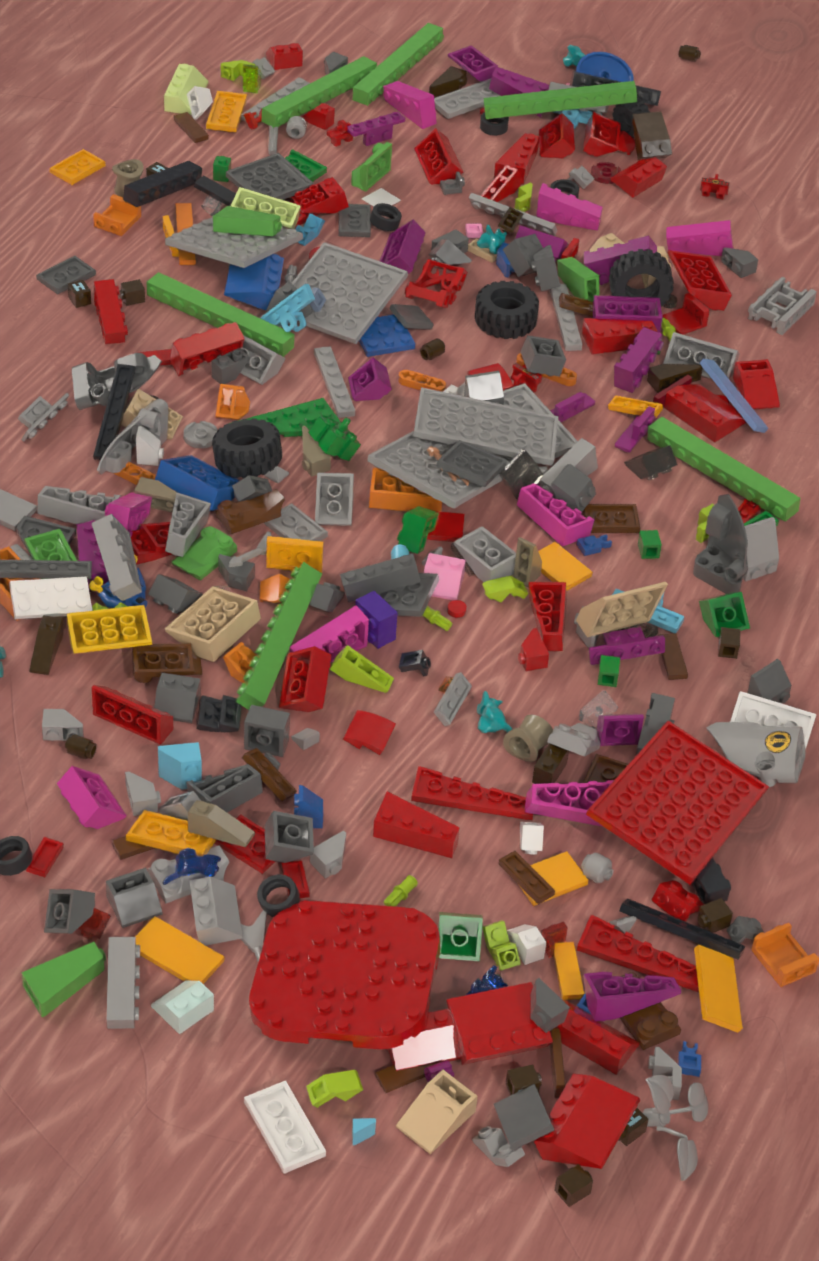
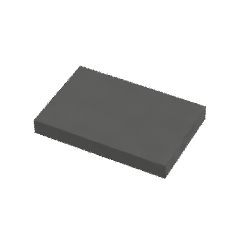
M348 204V208L339 211L338 236L370 237L371 205Z
M73 256L37 274L36 278L58 295L68 290V283L79 280L85 281L95 276L96 270L77 256Z
M535 1084L494 1103L512 1150L554 1131Z

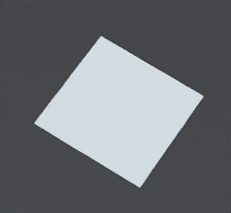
M382 188L362 198V200L372 206L379 203L394 205L401 201Z

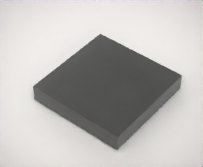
M391 304L389 308L405 328L430 330L434 326L418 306Z

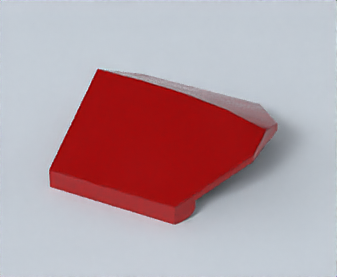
M621 131L618 150L631 155L636 147L635 140L625 131Z

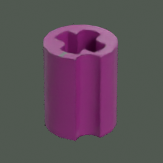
M446 1060L426 1067L424 1069L426 1081L429 1083L442 1070L454 1077L451 1063Z

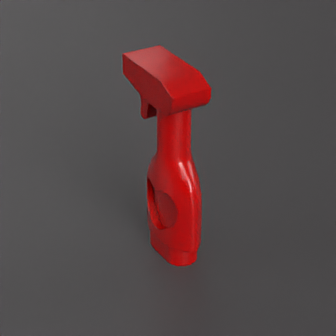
M262 109L256 118L254 117L256 112L243 114L251 130L256 129L258 123L262 121Z

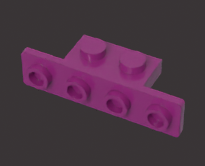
M393 112L347 126V131L353 137L363 134V144L368 146L392 139L393 125L405 122V117L399 112Z
M579 392L556 404L555 408L550 411L554 416H558L560 422H563L594 406L595 400L586 393Z
M648 406L641 416L638 415L616 441L615 447L630 453L646 434L648 426L657 420L656 416H654L655 408Z
M641 627L603 633L605 645L589 648V662L591 665L600 664L601 655L620 657V660L664 653L665 637L660 635L645 638Z

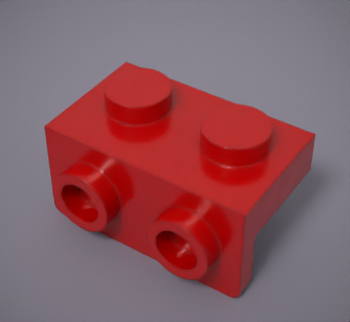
M675 880L660 883L651 899L652 902L669 915L685 922L690 914L699 912L700 906L704 905L697 895L686 891L683 885Z

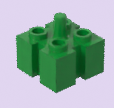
M319 416L308 432L319 443L324 453L332 456L337 455L339 458L347 461L351 460L361 446L357 436L348 429V425L351 422L348 417H345L343 421L337 422L331 417Z

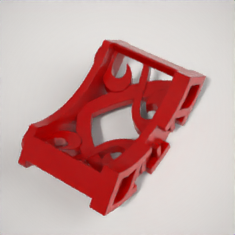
M428 259L423 265L419 278L414 282L410 281L409 285L406 286L405 297L409 299L422 298L436 302L438 307L448 308V304L452 305L456 300L457 295L455 294L457 291H461L468 272L461 267ZM434 267L443 269V274L440 276L438 269L434 274L431 272ZM446 270H449V271H452V272H456V273H448V274H446ZM441 283L442 290L440 291L427 289L429 286Z

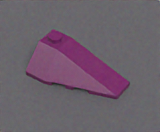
M612 972L583 974L587 1005L594 1021L618 1019L680 995L681 989L672 977L647 975L642 979L632 977L633 974L625 973V977L612 976Z

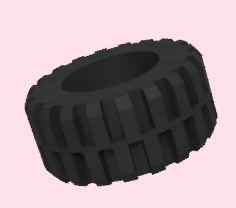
M638 249L635 252L631 250L628 251L629 254L621 255L620 260L617 259L610 270L611 295L660 298L661 307L666 304L665 300L668 301L674 288L672 271L667 259L663 256L661 257V254L658 252L653 253V250L647 249V251ZM639 274H648L656 278L653 284L643 289H634L627 285V282L632 277Z
M505 280L492 282L491 285H485L476 296L475 322L483 332L486 331V334L494 335L495 338L517 339L519 336L524 337L537 325L539 299L533 290L531 291L528 286L525 287L522 283H514V281L505 282Z
M252 418L251 420L232 421L230 424H225L223 428H219L213 436L212 447L215 465L222 473L233 478L242 477L244 479L249 475L255 477L265 475L268 471L271 472L279 465L283 456L279 430L272 423L262 419Z

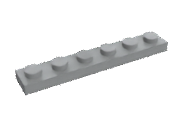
M298 77L243 114L256 112L254 116L256 118L263 107L310 83ZM241 114V120L246 122L244 115Z
M471 193L469 196L471 205L474 208L484 209L489 214L495 213L503 218L509 206ZM522 212L524 215L519 225L524 224L530 229H537L553 236L556 235L558 230L554 223Z
M560 284V287L550 289L564 348L565 351L582 350V341L574 311L559 307L560 294L565 293L569 295L567 285Z
M331 346L314 348V355L338 418L355 416L353 403Z

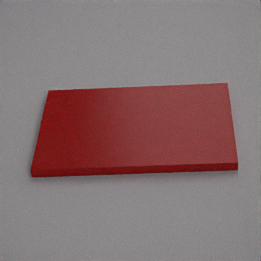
M667 721L587 810L586 815L691 885L767 792L769 786L675 724Z

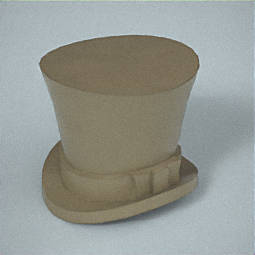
M126 160L112 167V171L117 175L114 192L118 196L123 197L124 185L140 180L144 168L140 160Z
M527 715L519 728H514L505 735L503 739L504 748L518 759L534 762L538 758V750L549 745L547 741L549 735L553 732V728L543 718L537 715Z

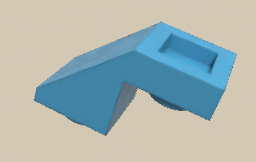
M309 214L304 227L297 225L295 229L297 232L303 233V239L298 241V243L306 246L316 238L325 220Z

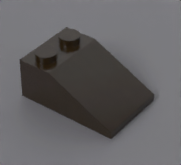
M662 112L632 114L637 160L655 157L666 158L672 155L671 141Z

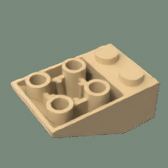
M137 389L125 408L121 425L127 427L142 408H145L156 399ZM171 408L168 409L167 439L170 440L173 438L183 418L182 415Z
M442 1070L425 1086L397 1123L396 1128L431 1154L476 1112L478 1096L446 1071Z

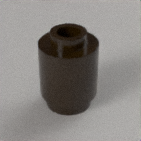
M681 45L678 56L684 60L696 62L697 59H700L701 51L699 47Z
M436 338L424 344L420 349V354L424 360H432L445 352V344L442 340Z
M73 734L67 738L65 748L68 754L83 759H92L96 753L97 744L93 743L91 739Z

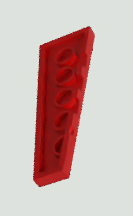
M418 766L411 801L533 820L534 814L525 812L526 797L504 792L493 787L490 789L483 788L479 783H466L461 781L459 777L449 778L443 776L442 772Z
M590 915L577 945V951L649 976L672 977L679 986L699 992L695 965L677 958L665 950L659 951L653 948L651 943L647 941L643 943L633 938V934L627 931L623 933L615 929L614 925L594 915Z

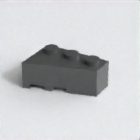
M656 693L651 694L649 709H647V717L642 728L636 755L667 721L674 724L675 720H671L675 698Z
M249 764L226 770L223 775L216 777L208 775L202 781L194 783L193 780L186 782L188 792L194 791L201 801L217 805L225 812H229L263 793L261 774Z

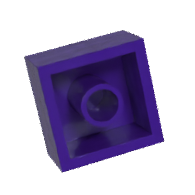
M375 591L356 599L355 606L357 605L369 619L368 642L379 649L396 640L398 612Z

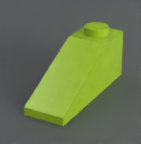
M348 645L335 657L330 667L331 671L346 681L384 693L388 692L394 680L391 675Z

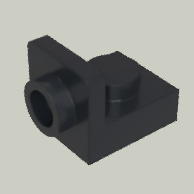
M423 650L401 654L399 663L401 672L419 669L423 677L428 675L431 661Z

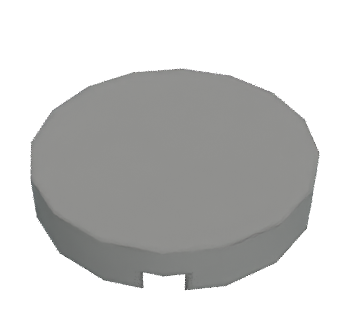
M192 422L184 429V441L194 448L211 447L213 436L218 429L210 422Z

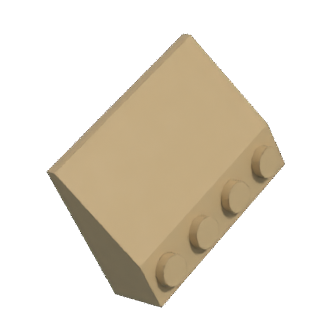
M662 582L603 597L581 608L576 621L587 637L649 622L668 584L667 582Z
M212 586L169 624L165 631L181 644L191 643L192 650L198 657L214 662L261 619L257 600Z

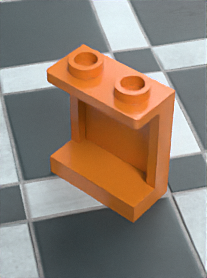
M113 194L110 197V206L102 214L97 212L93 214L94 227L123 236L141 218V206L135 207L124 201L123 197Z
M790 923L778 925L765 933H759L754 938L752 952L780 987L815 973L819 963V957L815 953L807 955L791 935L792 925Z

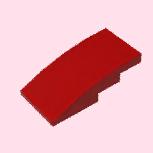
M171 522L141 524L139 530L131 531L133 532L130 537L133 552L137 556L136 565L172 555V553L165 551Z

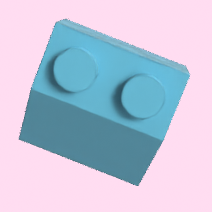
M199 742L158 746L159 777L181 790L187 789V781L193 780L194 783L202 781V760Z

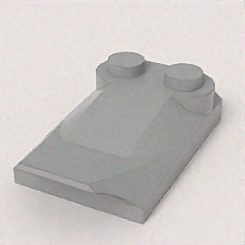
M560 723L559 726L554 727L547 741L582 756L598 750L601 745L598 730L581 723L571 727Z
M220 845L212 847L203 860L188 856H182L170 861L157 859L148 868V872L166 904L191 894L189 880L211 876L224 881V873L229 860Z

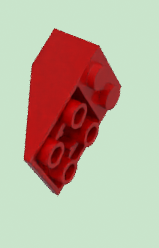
M333 177L327 178L316 185H311L309 188L298 191L294 196H291L293 202L301 206L300 211L302 213H337L349 207L345 191Z
M769 360L735 362L733 380L738 391L753 410L780 407L774 372Z

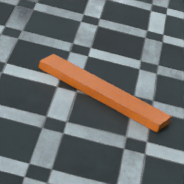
M175 203L177 233L193 225L191 203ZM178 249L179 265H196L195 253Z

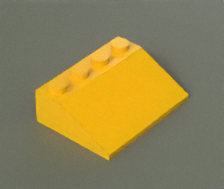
M144 605L67 614L69 640L74 654L152 645Z

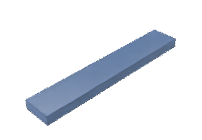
M703 358L700 365L752 430L765 433L768 430L766 424L716 362Z

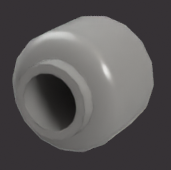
M300 116L291 117L286 127L287 134L293 139L302 138L307 128L306 121Z
M599 853L588 854L581 864L583 874L595 883L608 881L614 872L612 861Z

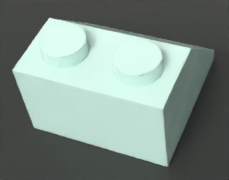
M184 981L153 1002L151 1007L176 1032L181 1034L214 1011V994L200 981Z

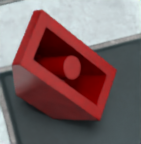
M322 103L304 114L302 118L314 126L327 130L334 124L335 108Z
M537 628L531 630L521 644V650L518 653V661L520 665H523L526 672L548 668L549 652Z

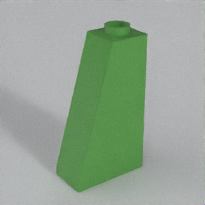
M232 206L225 207L213 216V232L275 236L282 228L279 215Z
M573 257L557 260L558 276L567 285L571 293L575 297L593 302L594 295L599 296V275Z
M92 942L22 972L23 987L41 1017L48 1015L104 971V961L106 960L105 953L102 948L98 949L95 942Z

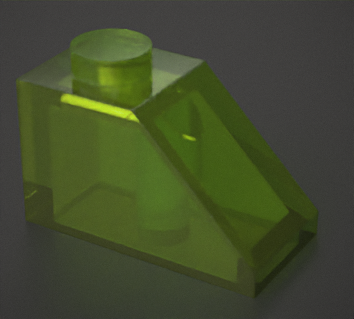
M244 64L243 92L258 93L261 86V70L259 66Z

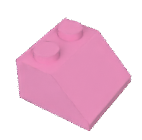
M429 553L424 573L438 574L439 582L432 597L457 600L464 578L466 560Z

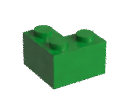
M421 506L406 512L402 518V530H400L397 537L398 545H404L409 551L416 554L424 551L428 533L435 530L439 513Z

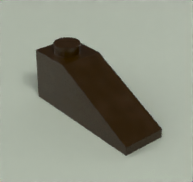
M450 66L430 85L429 93L434 95V98L461 89L467 83V71Z
M509 207L499 222L498 228L502 229L503 232H507V234L513 235L524 214Z
M660 364L649 368L647 382L659 393L686 375L692 377V382L701 380L703 367L696 364Z
M43 615L37 632L29 669L30 673L49 675L63 637L62 618Z

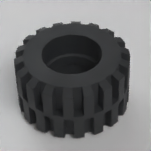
M637 98V102L616 104L612 116L614 121L621 123L620 132L625 131L632 138H635L632 114L650 113L645 102Z

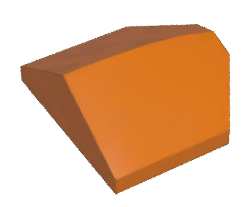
M220 384L215 418L240 420L249 412L250 400L244 387Z
M277 574L260 581V602L281 603L279 598L284 591L286 592L285 585L290 578Z
M240 642L224 655L223 659L231 677L244 683L243 677L251 669L249 664L254 656L257 655L253 650L246 647L243 642Z

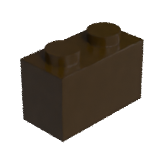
M549 743L534 766L532 783H555L567 765L569 750Z

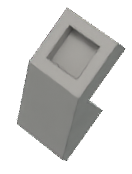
M655 1047L654 1055L649 1056L648 1069H652V1076H667L672 1082L673 1100H679L682 1087V1068L660 1047Z
M484 1127L472 1139L474 1144L498 1166L509 1167L525 1155L522 1147L512 1150L501 1128Z

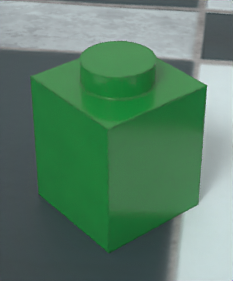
M216 156L213 163V180L229 182V179L226 177V171L231 170V158Z
M658 530L640 531L638 548L641 559L660 558L662 544Z
M601 655L597 685L617 687L620 657Z

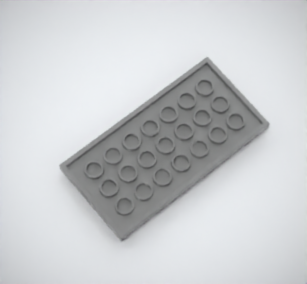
M421 387L413 437L451 445L461 440L492 454L553 466L558 416Z

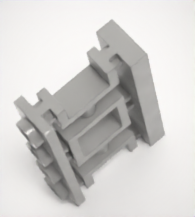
M785 277L775 281L773 286L768 288L762 296H759L754 304L752 303L748 309L749 320L754 318L757 321L761 317L772 322L771 328L777 327L776 333L783 335L814 305L817 291L813 289L809 291L804 289L802 292L790 288L791 282L785 283ZM776 302H779V303H781V304L786 305L787 307L784 308V307H782V306H780V305H777V304H775V303H776Z

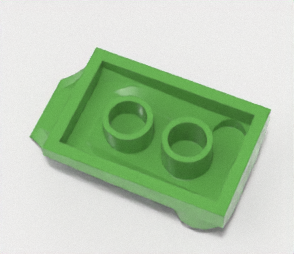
M379 142L374 145L372 149L373 154L352 171V186L366 192L391 170V143L386 142L382 144Z
M211 526L205 527L201 530V536L192 543L183 557L176 556L171 563L201 581L218 567L219 554L231 557L237 552V545L230 536Z
M60 529L24 538V542L33 560L77 561Z

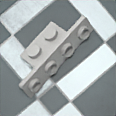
M66 393L53 406L39 396L21 413L18 420L29 428L21 440L25 442L28 438L32 439L37 434L38 428L43 429L48 423L47 420L49 418L52 420L57 415V410H62L68 404L66 400L69 394Z

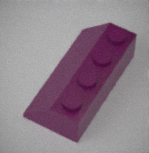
M412 219L390 233L380 262L405 270L408 274L411 273L414 269L413 266L417 260V255L421 250V244L424 242L426 232Z
M594 295L593 318L653 321L658 333H660L662 324L660 298Z

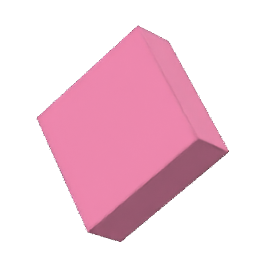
M465 224L468 238L481 237L483 234L481 224Z

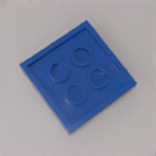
M394 314L377 317L359 340L367 357L415 349V342L411 334Z

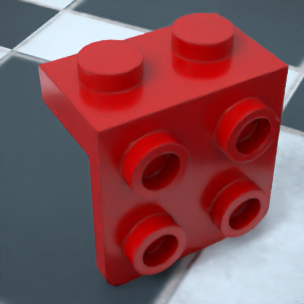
M687 293L684 295L683 307L663 314L662 318L667 319L675 327L677 333L684 335L706 327L710 310L692 294Z

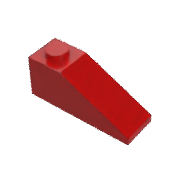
M506 165L481 196L499 202L515 193L524 181L517 169Z

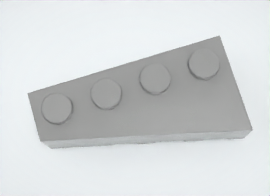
M45 486L38 494L37 514L73 524L97 521L105 517L106 506L110 502L121 498V495L114 494V497H107L105 493L98 492L97 495L86 494V491L83 490L70 492L67 488Z
M176 493L166 552L181 557L185 555L208 522L211 503Z
M112 514L92 522L111 584L110 590L112 594L123 601L141 593L142 589L130 533Z
M109 937L107 1029L135 1028V1020H139V1007H135V999H139L140 992L139 986H136V979H140V965H136L137 958H140V945H136V937Z

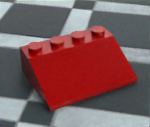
M668 250L667 253L687 291L708 308L715 311H724L732 294L711 256Z
M700 384L677 385L666 392L664 408L714 443L747 423L736 408Z
M532 982L446 1000L456 1027L462 1065L546 1048L553 1042L550 1031L545 1033L531 1019Z
M573 1073L548 1115L554 1131L534 1140L542 1160L572 1165L579 1164L580 1166L602 1169L641 1101L640 1098L594 1076Z

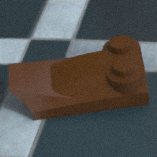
M275 489L261 496L238 503L224 500L218 505L216 517L231 534L281 517V508L285 498Z
M191 643L152 644L132 647L134 679L140 683L150 682L153 677H160L161 673L180 676L202 675L201 658L194 653Z
M634 972L627 973L633 974L632 977L639 978ZM661 1002L620 1017L634 1039L640 1043L639 1046L642 1050L678 1036L681 1033L677 1016L673 1012L668 1011Z

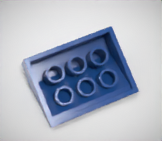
M272 254L245 268L230 264L224 296L266 310L276 290L279 289L284 258L277 254Z
M192 455L161 460L155 480L160 481L177 493L211 503L210 511L218 509V505L224 500H233L235 496L232 485L240 481L232 476L225 475L219 469Z

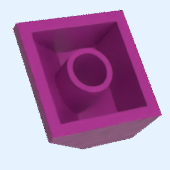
M374 357L348 377L354 401L379 400L392 390L387 367Z
M642 714L599 715L596 729L598 730L600 746L638 745L644 716Z

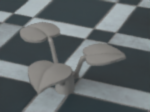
M654 1075L647 1078L646 1082L650 1087L655 1107L644 1109L643 1114L649 1119L647 1127H657V1131H665L680 1137L677 1144V1154L681 1181H684L696 1169L698 1162L696 1145L693 1140H688L687 1135L664 1126L670 1122V1114L691 1110L694 1121H703L708 1114V1100L702 1084L693 1083L688 1091L690 1106L669 1110L671 1107L670 1102L674 1096L672 1082L665 1075Z

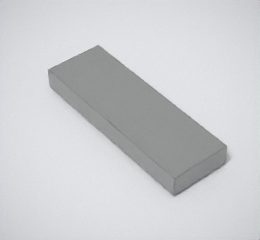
M461 672L455 674L434 710V714L444 726L451 724L472 687Z

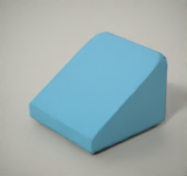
M375 1118L353 1119L352 1145H357L375 1135Z

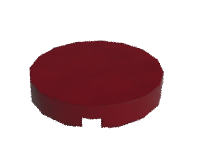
M599 162L596 166H592L591 176L599 183L613 184L614 182L610 179L621 172V168L615 167V164L610 162Z

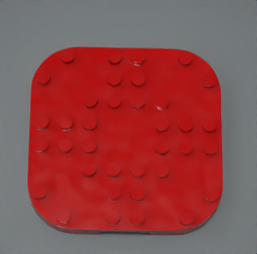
M304 900L280 911L268 926L250 990L249 1005L254 1025H257L265 1036L282 1042L309 1044L310 1038L353 1041L354 1048L390 1049L404 1045L403 1041L411 1036L415 1038L422 1031L427 1021L430 993L440 956V935L437 925L423 912L415 908Z

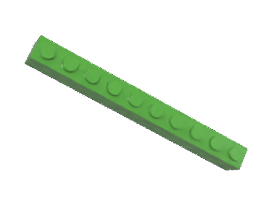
M427 23L353 87L352 100L367 106L375 101L377 97L383 94V86L398 81L401 76L405 75L409 69L413 68L417 62L443 41V28Z
M363 56L263 107L262 122L269 126L271 125L273 128L287 123L291 117L300 116L352 89L377 67V63Z
M628 81L483 99L486 119L633 103L637 102L635 82Z
M158 272L146 282L147 296L219 328L226 323L236 322L244 336L283 357L294 348L295 334L286 332L276 325Z
M660 417L648 426L647 440L747 500L753 501L756 505H759L762 509H765L786 522L799 511L800 497L666 418Z
M305 562L299 568L296 566L291 572L290 576L292 579H289L285 585L286 592L284 591L279 598L281 603L273 611L275 617H272L267 625L269 630H266L261 638L263 643H260L255 651L257 656H254L249 664L251 669L243 677L245 682L237 690L239 696L236 702L248 710L251 705L264 706L308 608L316 585L322 576V573Z

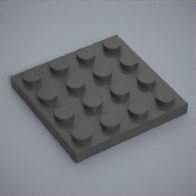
M279 153L226 171V177L238 188L241 187L280 200L294 196L296 192L314 185L311 180Z

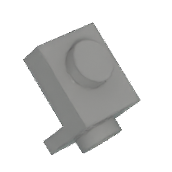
M265 57L252 62L255 64L256 72L263 80L275 72Z
M583 166L578 169L574 168L569 173L570 177L567 179H574L583 189L594 180Z

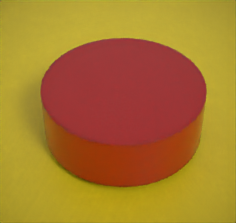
M453 600L448 603L447 612L452 617L460 618L466 614L467 606L461 600Z

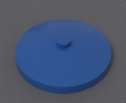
M592 52L580 59L575 70L621 82L634 81L632 70L628 64L618 56L607 52Z

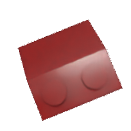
M299 43L270 47L266 51V56L274 70L303 66V50Z

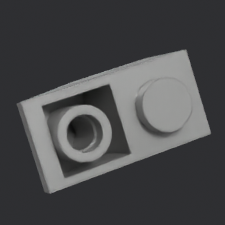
M44 709L42 721L43 740H67L73 734L84 737L83 724L64 709Z

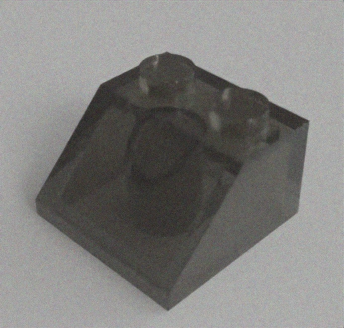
M670 445L650 450L624 462L640 479L648 478V480L657 478L660 472L662 474L671 472L672 467L678 465Z

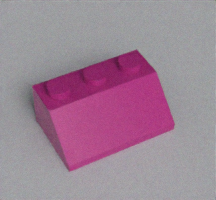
M71 766L57 782L62 796L68 800L71 810L77 814L79 822L84 827L100 829L127 816L99 774Z

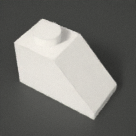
M194 86L187 93L192 117L196 121L213 102L211 92L208 88Z
M143 425L138 426L136 435L137 464L158 466L160 459H163L164 448H161V441Z
M520 822V849L525 850V854H537V851H542L544 826L541 823Z
M524 924L507 930L510 942L516 943L518 955L524 965L544 959L546 941L536 926Z

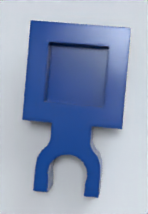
M607 534L600 536V538L592 535L577 539V546L584 556L600 553L602 548H610L612 541H607Z
M683 1041L682 1051H679L677 1064L682 1068V1074L700 1077L701 1055L696 1054L698 1044L695 1043L694 1048H688L686 1046L687 1042Z

